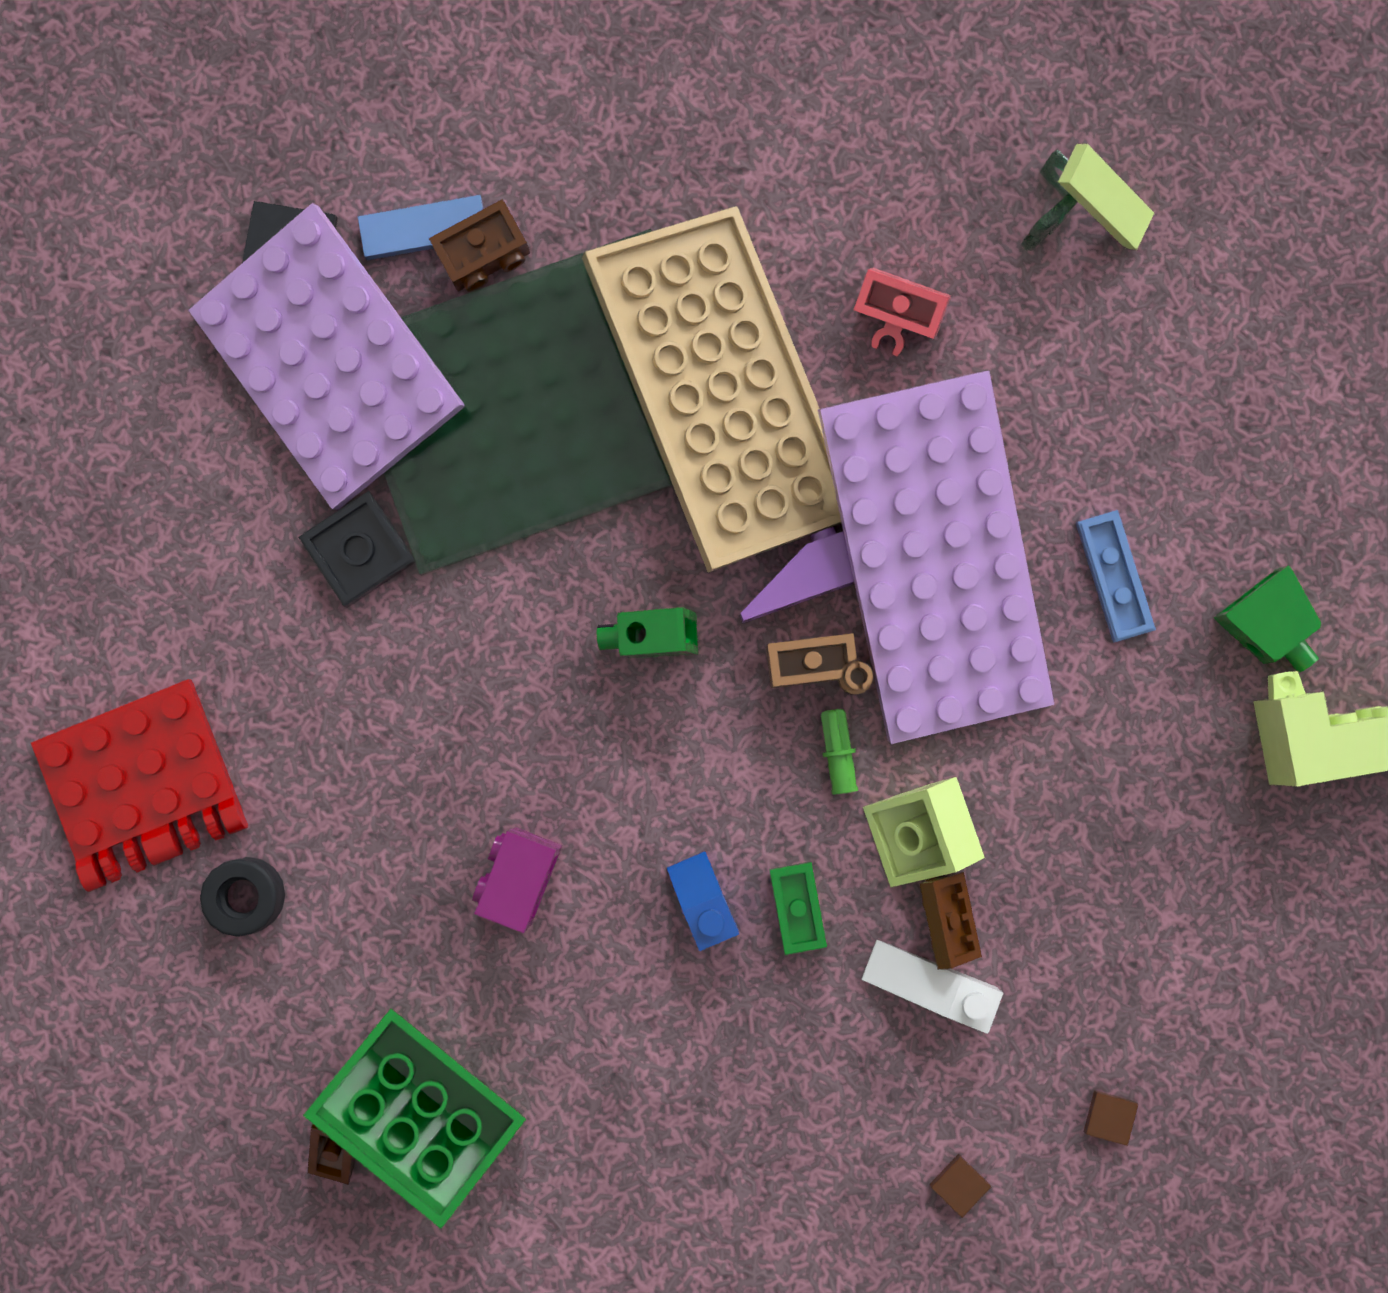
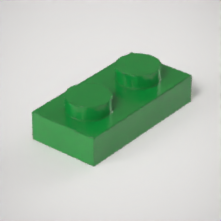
M812 862L769 869L785 955L826 948L827 943Z

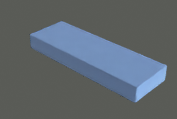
M481 195L358 216L364 257L366 260L434 249L429 240L430 237L484 209Z
M1118 510L1077 522L1076 527L1113 643L1156 630Z

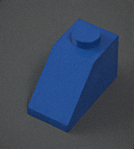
M706 851L667 867L680 906L699 951L739 935V929Z

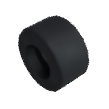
M252 857L226 861L214 868L203 882L200 894L202 913L209 924L222 934L236 937L254 934L272 924L282 911L285 900L283 880L276 869L264 860ZM238 880L250 881L258 891V904L252 911L247 913L235 911L228 903V890Z

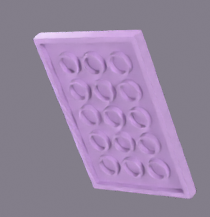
M313 203L188 310L332 509L339 510L465 407V404L321 208Z

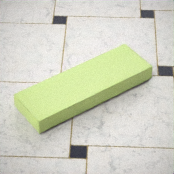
M1076 144L1058 183L1122 246L1137 250L1154 212L1088 144Z

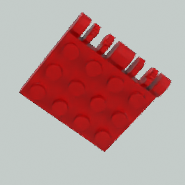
M191 679L31 742L74 855L76 872L83 888L87 892L106 886L107 881L105 877L112 883L121 879V866L116 860L112 847L123 843V851L132 870L136 871V873L145 870L147 864L136 838L138 836H141V844L149 862L153 866L182 855L183 848L173 825L175 821H178V829L186 847L191 851L199 848L201 844L200 836L190 816L202 811L203 820L211 838L215 839V841L224 838L226 833L215 808L217 804L219 814L229 834H234L248 828L247 820Z

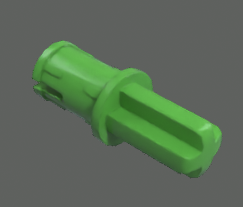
M844 709L824 711L821 714L826 752L822 753V755L827 757L832 786L831 793L842 794L858 791L852 753L856 752V748H851L846 712Z

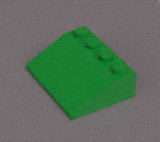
M393 1009L386 1013L303 1115L440 1229L526 1120L520 1112Z

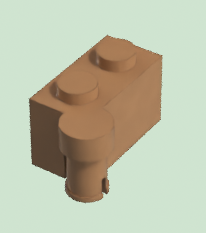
M854 633L770 643L766 646L771 688L838 680L839 686L844 692L850 695H858L868 690L872 684L873 673L871 668L861 661H854L857 659Z

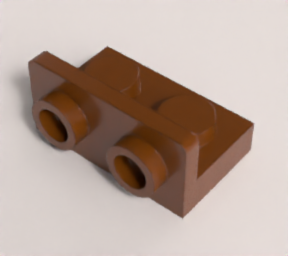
M503 199L429 238L457 292L466 289L467 292H472L483 287L489 281L487 276L500 269L504 272L517 269L526 261L524 256L530 254L528 244Z
M964 872L926 879V882L920 883L922 904L927 917L931 947L935 955L937 969H952L982 957Z

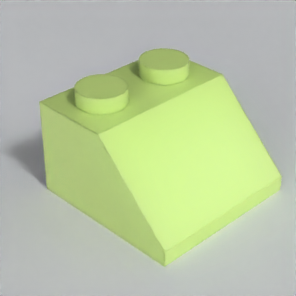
M957 777L928 784L863 807L890 887L955 873L985 858Z

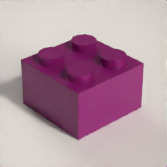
M517 827L506 831V834L497 835L488 856V860L494 862L490 874L486 873L485 877L481 876L472 897V901L478 903L474 914L524 933L533 923L563 845Z

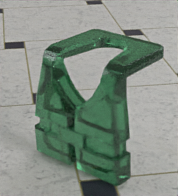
M1058 149L1052 152L1040 173L1064 198L1032 227L1029 234L1020 244L1026 251H1032L1048 235H1051L1078 203L1058 183L1060 177L1055 167L1063 172L1068 162V159Z

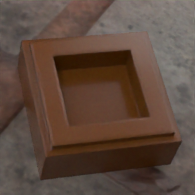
M1094 1090L1083 1132L1086 1135L1128 1146L1139 1104L1132 1100Z
M960 1154L930 1183L931 1188L962 1218L992 1187Z

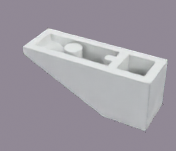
M876 940L862 976V980L987 1034L1003 996V992L996 986L953 969L938 970L935 962L880 940Z

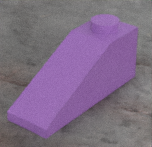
M834 527L812 534L810 536L812 542L806 544L740 613L742 624L854 584L844 532L836 533Z

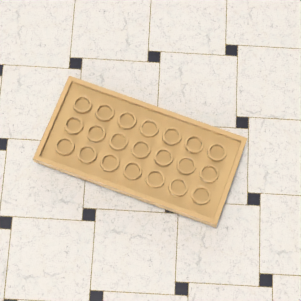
M735 206L586 251L582 260L708 573L841 524L818 409L820 408L738 207Z

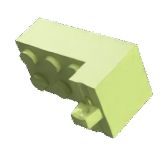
M1298 671L1268 676V699L1254 701L1269 785L1302 786L1388 771V706L1357 709L1353 713L1328 715L1324 692L1305 693Z

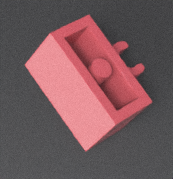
M870 268L866 273L854 311L886 322L885 326L874 334L872 347L877 349L882 337L890 335L896 341L892 355L898 356L905 346V338L902 333L903 328L932 339L937 336L951 295L881 270Z

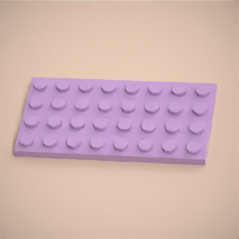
M982 371L818 409L888 742L894 744L1054 705L990 372Z

